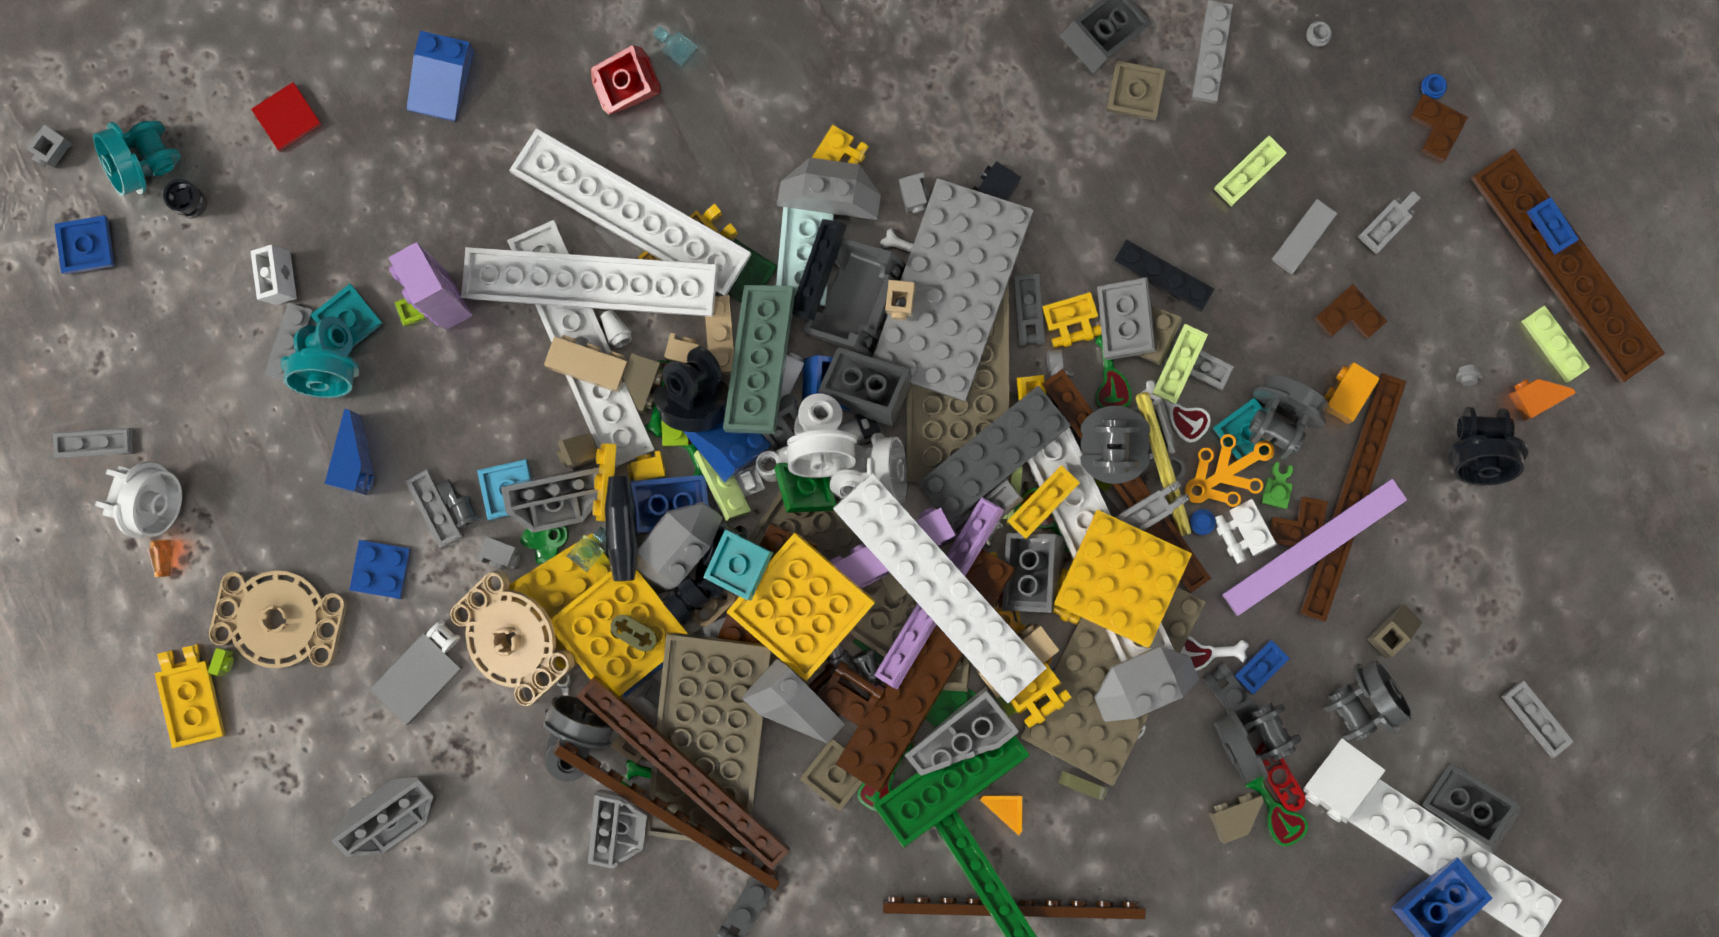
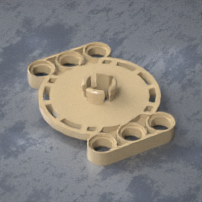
M276 570L264 572L248 581L243 574L230 572L223 576L210 625L209 638L216 645H228L233 642L242 656L252 663L263 667H289L304 661L308 656L313 665L326 667L335 659L347 602L342 595L330 593L322 599L319 591L311 582L292 572ZM273 575V580L265 581L263 583H259L257 581L264 577ZM280 575H288L295 578L294 582L281 580ZM234 576L238 577L241 581L240 588L236 591H232L228 587L229 579ZM301 582L307 585L313 593L310 594L303 588ZM331 598H337L341 603L340 609L337 612H331L327 607V603ZM228 601L232 602L235 607L234 613L230 616H226L222 612L223 604ZM279 610L282 613L283 619H286V623L281 624L275 629L270 623V616L274 611ZM325 623H331L335 628L334 634L329 638L324 637L321 632L322 626ZM222 626L226 627L229 632V636L225 641H219L216 637L217 629ZM246 645L248 649L254 652V657L249 655L242 646ZM320 648H325L329 653L328 659L323 663L318 662L315 657L317 650ZM295 655L297 659L291 662L282 663L285 658H291ZM262 657L275 659V664H268L259 660Z
M495 570L485 575L453 606L450 616L453 623L457 626H466L467 649L477 669L496 684L515 687L514 695L516 701L522 706H529L542 698L573 669L575 662L570 652L566 650L555 651V631L551 619L544 608L526 594L508 590L510 584L508 575L504 571ZM493 576L500 579V589L493 587L491 582ZM476 592L483 594L485 598L483 605L476 602ZM461 607L465 608L468 612L467 621L459 616V609ZM514 632L516 635L511 638L512 645H510L506 639V634ZM557 656L565 659V669H560L557 666ZM540 672H545L549 676L548 685L540 681ZM494 674H497V675H499V676H501V677H505L506 680L500 679L499 677L495 676ZM524 687L532 691L533 697L531 700L524 697Z

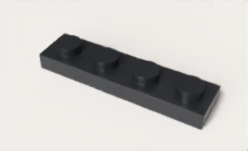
M822 219L794 298L792 316L814 321L847 227L846 224L839 221Z
M1127 239L1113 261L1114 264L1139 278L1147 277L1151 285L1199 312L1203 311L1214 291V288Z

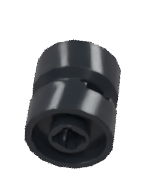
M176 179L168 183L164 189L163 198L165 204L182 217L188 219L197 218L206 210L207 198L204 192L189 181Z
M690 576L678 585L679 591H671L662 600L666 608L683 625L695 616V609L701 610L711 601L702 588L695 585V581Z

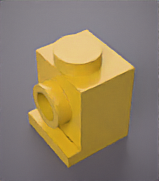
M656 451V457H651V454L637 456V461L627 464L630 480L640 481L667 478L662 453Z

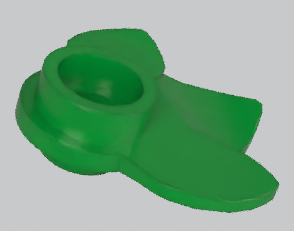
M566 526L539 532H531L529 529H526L520 537V542L529 549H536V563L543 564L557 555L559 547L567 542L569 532ZM554 530L558 533L557 539H554L552 536Z

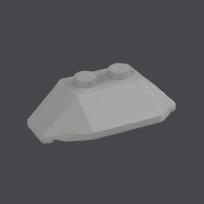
M808 158L781 181L777 206L877 220L881 195L859 164Z
M599 467L566 471L503 486L501 489L506 513L531 532H539L583 522L591 512L594 500H597L598 490L594 488L595 475L599 474Z
M704 502L667 511L638 546L637 570L657 594L678 586L710 549L723 517Z
M1157 646L1111 666L1099 692L1097 691L1094 698L1104 722L1135 719L1183 698L1199 681L1190 656Z
M418 777L392 779L349 809L330 837L331 841L346 857L383 854L426 824L433 794Z
M602 789L596 791L594 795L588 863L613 869L620 862L642 851L648 812L614 791Z

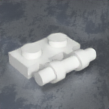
M1253 499L1230 510L1234 520L1227 523L1223 515L1215 518L1218 527L1216 530L1219 536H1223L1228 546L1227 551L1230 557H1234L1237 564L1246 561L1243 551L1248 548L1255 557L1277 545ZM1237 528H1239L1244 538L1239 543H1237L1232 533Z

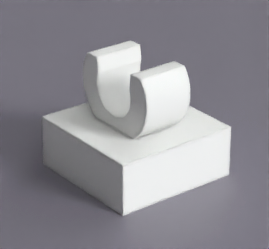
M756 465L742 470L734 476L745 498L766 490Z

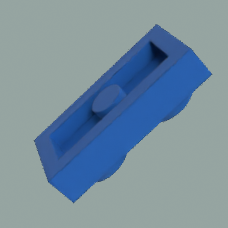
M1551 197L1527 211V214L1554 255L1579 240Z
M1269 640L1234 677L1254 695L1290 658L1272 640Z

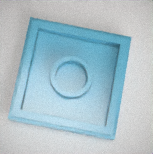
M528 459L477 470L487 519L494 520L510 516L505 510L501 487L518 481L532 479Z

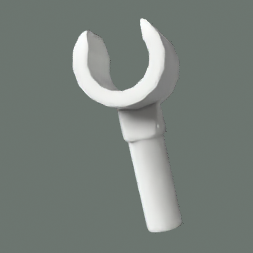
M567 674V682L565 684H560V681L557 683L562 689L564 696H570L569 687L572 684V678Z

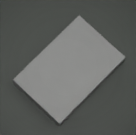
M1148 278L1097 286L1105 360L1156 352Z
M423 633L370 688L406 725L462 669L447 653H443L442 649L431 638L426 636V633Z

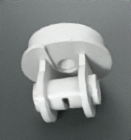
M826 394L810 395L802 401L799 407L798 416L794 424L795 436L788 439L787 444L789 446L784 451V457L788 462V469L795 475L809 478L829 477L838 471L850 470L856 463L854 444L857 443V437L849 432L837 430L842 420V409L839 403L831 396Z
M874 433L871 438L873 448L854 445L856 459L854 467L850 470L836 472L831 477L830 490L836 497L843 499L873 473L892 496L902 504L905 501L908 489L907 459L903 444L898 437H885L882 433Z
M142 462L131 469L118 466L117 472L107 469L106 474L113 476L114 479L106 503L96 501L95 506L104 509L102 515L114 518L121 532L133 538L154 537L163 534L172 526L179 514L182 503V489L175 475L168 472L162 465L154 462Z

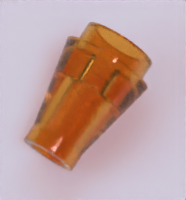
M171 540L149 541L150 547H147L153 566L154 577L171 576L170 569L174 546L171 545Z

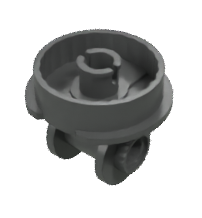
M1268 375L1262 387H1256L1253 392L1255 399L1265 408L1264 410L1259 409L1249 425L1248 430L1251 431L1249 441L1253 444H1256L1260 438L1272 441L1274 445L1280 447L1279 458L1283 460L1291 453L1296 454L1302 446L1306 437V433L1303 432L1305 426L1322 428L1326 423L1323 415L1328 407L1327 400L1312 388L1296 380L1280 375ZM1276 412L1288 418L1289 420L1293 421L1294 424L1291 425L1286 421L1274 416V413Z
M1115 405L1100 408L1083 421L1080 430L1082 432L1081 451L1083 455L1080 457V462L1092 477L1102 482L1118 484L1131 481L1145 471L1150 461V458L1147 456L1149 452L1148 434L1150 433V425L1143 416L1128 407Z
M1374 660L1365 666L1359 663L1354 666V673L1358 684L1352 687L1350 684H1345L1329 694L1328 698L1330 700L1323 706L1326 712L1336 709L1340 717L1344 718L1343 722L1348 728L1342 734L1345 741L1353 738L1359 741L1368 737L1377 730L1376 725L1380 722L1393 734L1399 733L1400 725L1411 720L1412 713L1396 681L1378 660ZM1363 693L1366 698L1370 697L1378 712L1370 715L1358 695Z
M557 696L551 700L549 708L545 710L543 724L544 728L551 733L546 742V767L549 773L560 781H575L585 773L554 755L552 749L558 741L563 744L565 742L571 743L580 749L578 752L580 755L587 758L590 755V749H607L610 747L611 742L609 740L614 729L577 697Z
M1267 703L1250 712L1251 718L1241 723L1236 713L1230 708L1227 710L1228 716L1214 722L1228 757L1245 783H1249L1259 777L1264 781L1269 778L1262 761L1270 757L1275 761L1293 753L1296 750L1294 745L1302 740L1299 734L1290 737L1286 728H1282L1283 722L1278 714L1285 710L1283 704L1273 706L1272 703ZM1254 726L1267 748L1258 754L1254 752L1247 739L1249 735L1246 730Z

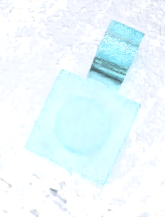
M659 25L653 33L655 35L654 38L665 45L662 53L681 68L698 50L697 46L679 31L672 36Z
M600 526L590 539L583 535L567 557L588 572L604 552L599 547V544L606 537V530Z

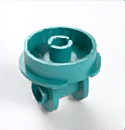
M112 121L107 123V129L93 135L94 146L100 163L112 186L121 196L136 192L139 195L146 192L145 176L164 175L173 170L175 164L181 158L177 149H167L162 144L163 141L160 136L165 132V126L161 121L139 122L126 133H123L121 128ZM137 148L144 160L139 162L134 153L131 154L129 149Z
M329 316L320 320L317 326L307 325L296 332L294 336L295 353L282 357L280 361V366L284 371L283 381L288 388L297 393L318 398L341 397L352 390L353 377L359 376L360 368L356 361L347 356L352 350L353 338L349 327L344 321L337 317Z

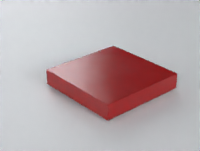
M294 82L251 108L279 152L322 125Z

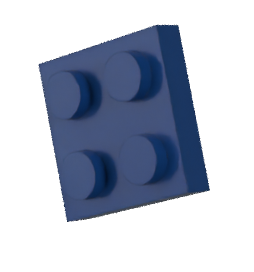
M103 215L54 224L62 274L67 275L115 266L108 217Z
M359 540L349 590L402 599L411 549Z

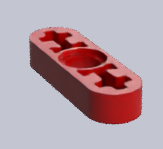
M1264 742L1256 745L1254 748L1256 754L1263 751V747L1266 748ZM1283 758L1278 759L1280 764L1273 765L1268 770L1266 769L1269 777L1267 781L1285 809L1298 811L1305 804V795ZM1268 759L1262 761L1265 768L1271 765ZM1277 769H1282L1286 773V780L1281 784L1275 783L1272 778L1273 772ZM1290 783L1293 785V787H1288L1290 793L1299 797L1296 799L1297 804L1295 806L1291 803L1287 804L1286 801L1289 799L1286 791L1283 790L1281 793L1279 789L1289 786Z

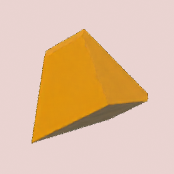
M1019 793L982 794L979 797V800L1017 835L1021 834L1022 795Z

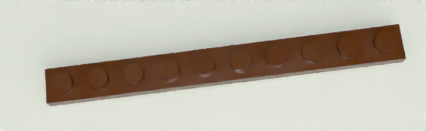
M1061 369L1041 384L1081 439V424L1093 411L1066 372ZM1139 476L1125 483L1113 484L1128 507L1151 494ZM1168 516L1145 529L1147 533L1192 553L1180 579L1189 593H1192L1212 579Z
M1384 373L1380 374V379L1377 382L1331 520L1369 494L1407 381ZM1354 537L1317 561L1299 614L1326 622Z
M595 675L577 694V697L770 869H773L789 853V846Z
M558 741L552 749L554 755L775 891L780 884L779 879L775 876L777 871L770 869L766 864L761 867L754 863L755 858L743 850L741 853L733 850L734 845L725 838L720 837L717 840L711 836L712 831L699 823L696 827L688 822L690 817L683 812L677 810L674 813L667 809L668 804L659 797L655 796L654 799L646 796L644 788L634 782L630 786L622 781L624 776L617 771L610 769L608 772L601 768L602 763L593 756L588 755L585 758L578 753L580 749L568 742L563 744Z
M889 896L888 900H883L884 914L991 916L978 897H968L967 902H956V897H941V901H930L928 896H915V901L904 900V896ZM1022 898L1019 899V903H1016L1024 917L1146 919V908L1139 906L1138 901H1123V905H1113V901L1098 900L1097 905H1087L1086 900H1071V904H1061L1059 899H1045V904L1035 903V899Z

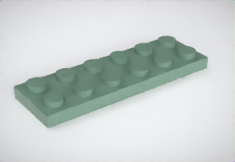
M744 285L723 425L725 432L776 434L796 291L793 286Z

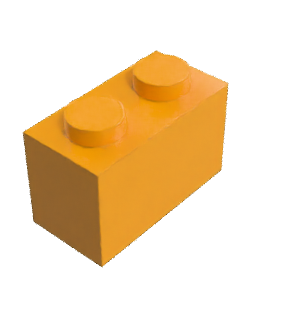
M1355 362L1347 367L1343 365L1336 375V379L1339 380L1334 388L1330 387L1323 396L1328 402L1326 411L1346 424L1355 420L1380 379Z

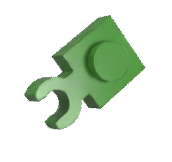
M1275 462L1272 466L1274 479H1266L1260 503L1286 510L1293 484L1286 483V479L1291 476L1293 466H1287L1286 473L1282 474L1278 470L1280 463Z

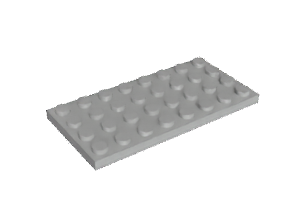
M937 178L900 280L914 282L917 287L913 317L907 316L905 321L891 319V315L888 314L873 358L910 369L911 383L913 385L966 402L1034 210ZM904 299L897 301V306L903 307L906 304Z

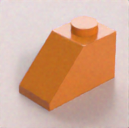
M1527 378L1514 386L1516 391L1510 393L1509 396L1525 421L1558 404L1576 392L1573 388L1541 379L1529 382Z

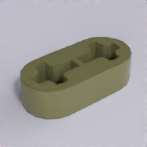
M618 615L612 620V633L634 648L645 652L654 649L656 646V633L640 622L626 615ZM626 619L628 621L627 626L633 630L632 634L626 631L620 634L618 632L619 627L616 626L617 622H623ZM638 632L641 635L649 633V639L652 641L651 645L645 644L642 647L640 645L641 640L635 637L636 633Z
M1062 771L1058 783L1102 801L1105 800L1108 788Z

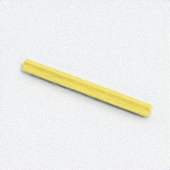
M1142 392L1136 395V402L1140 415L1150 425V433L1148 434L1149 444L1164 488L1176 481L1150 394ZM1179 488L1166 495L1168 504L1181 495ZM1184 504L1175 508L1171 514L1176 529L1181 536H1185L1191 533V527Z

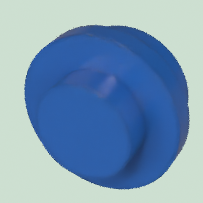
M1430 74L1423 79L1421 90L1423 94L1433 99H1438L1445 94L1447 83L1441 75Z
M1197 510L1190 517V527L1196 534L1206 535L1215 528V517L1208 510Z

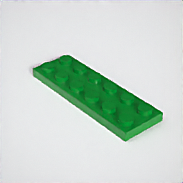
M1014 735L997 749L952 763L950 766L922 776L917 772L874 803L873 807L901 846L906 848L1028 759L1030 754Z

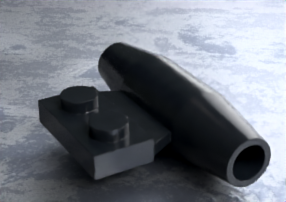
M629 476L608 477L605 502L606 556L609 559L614 582L635 580L638 555L637 515Z

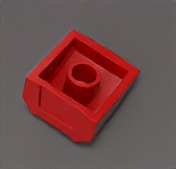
M632 45L591 68L592 84L602 109L608 114L627 109L660 94L661 85L651 64L650 57L642 47Z

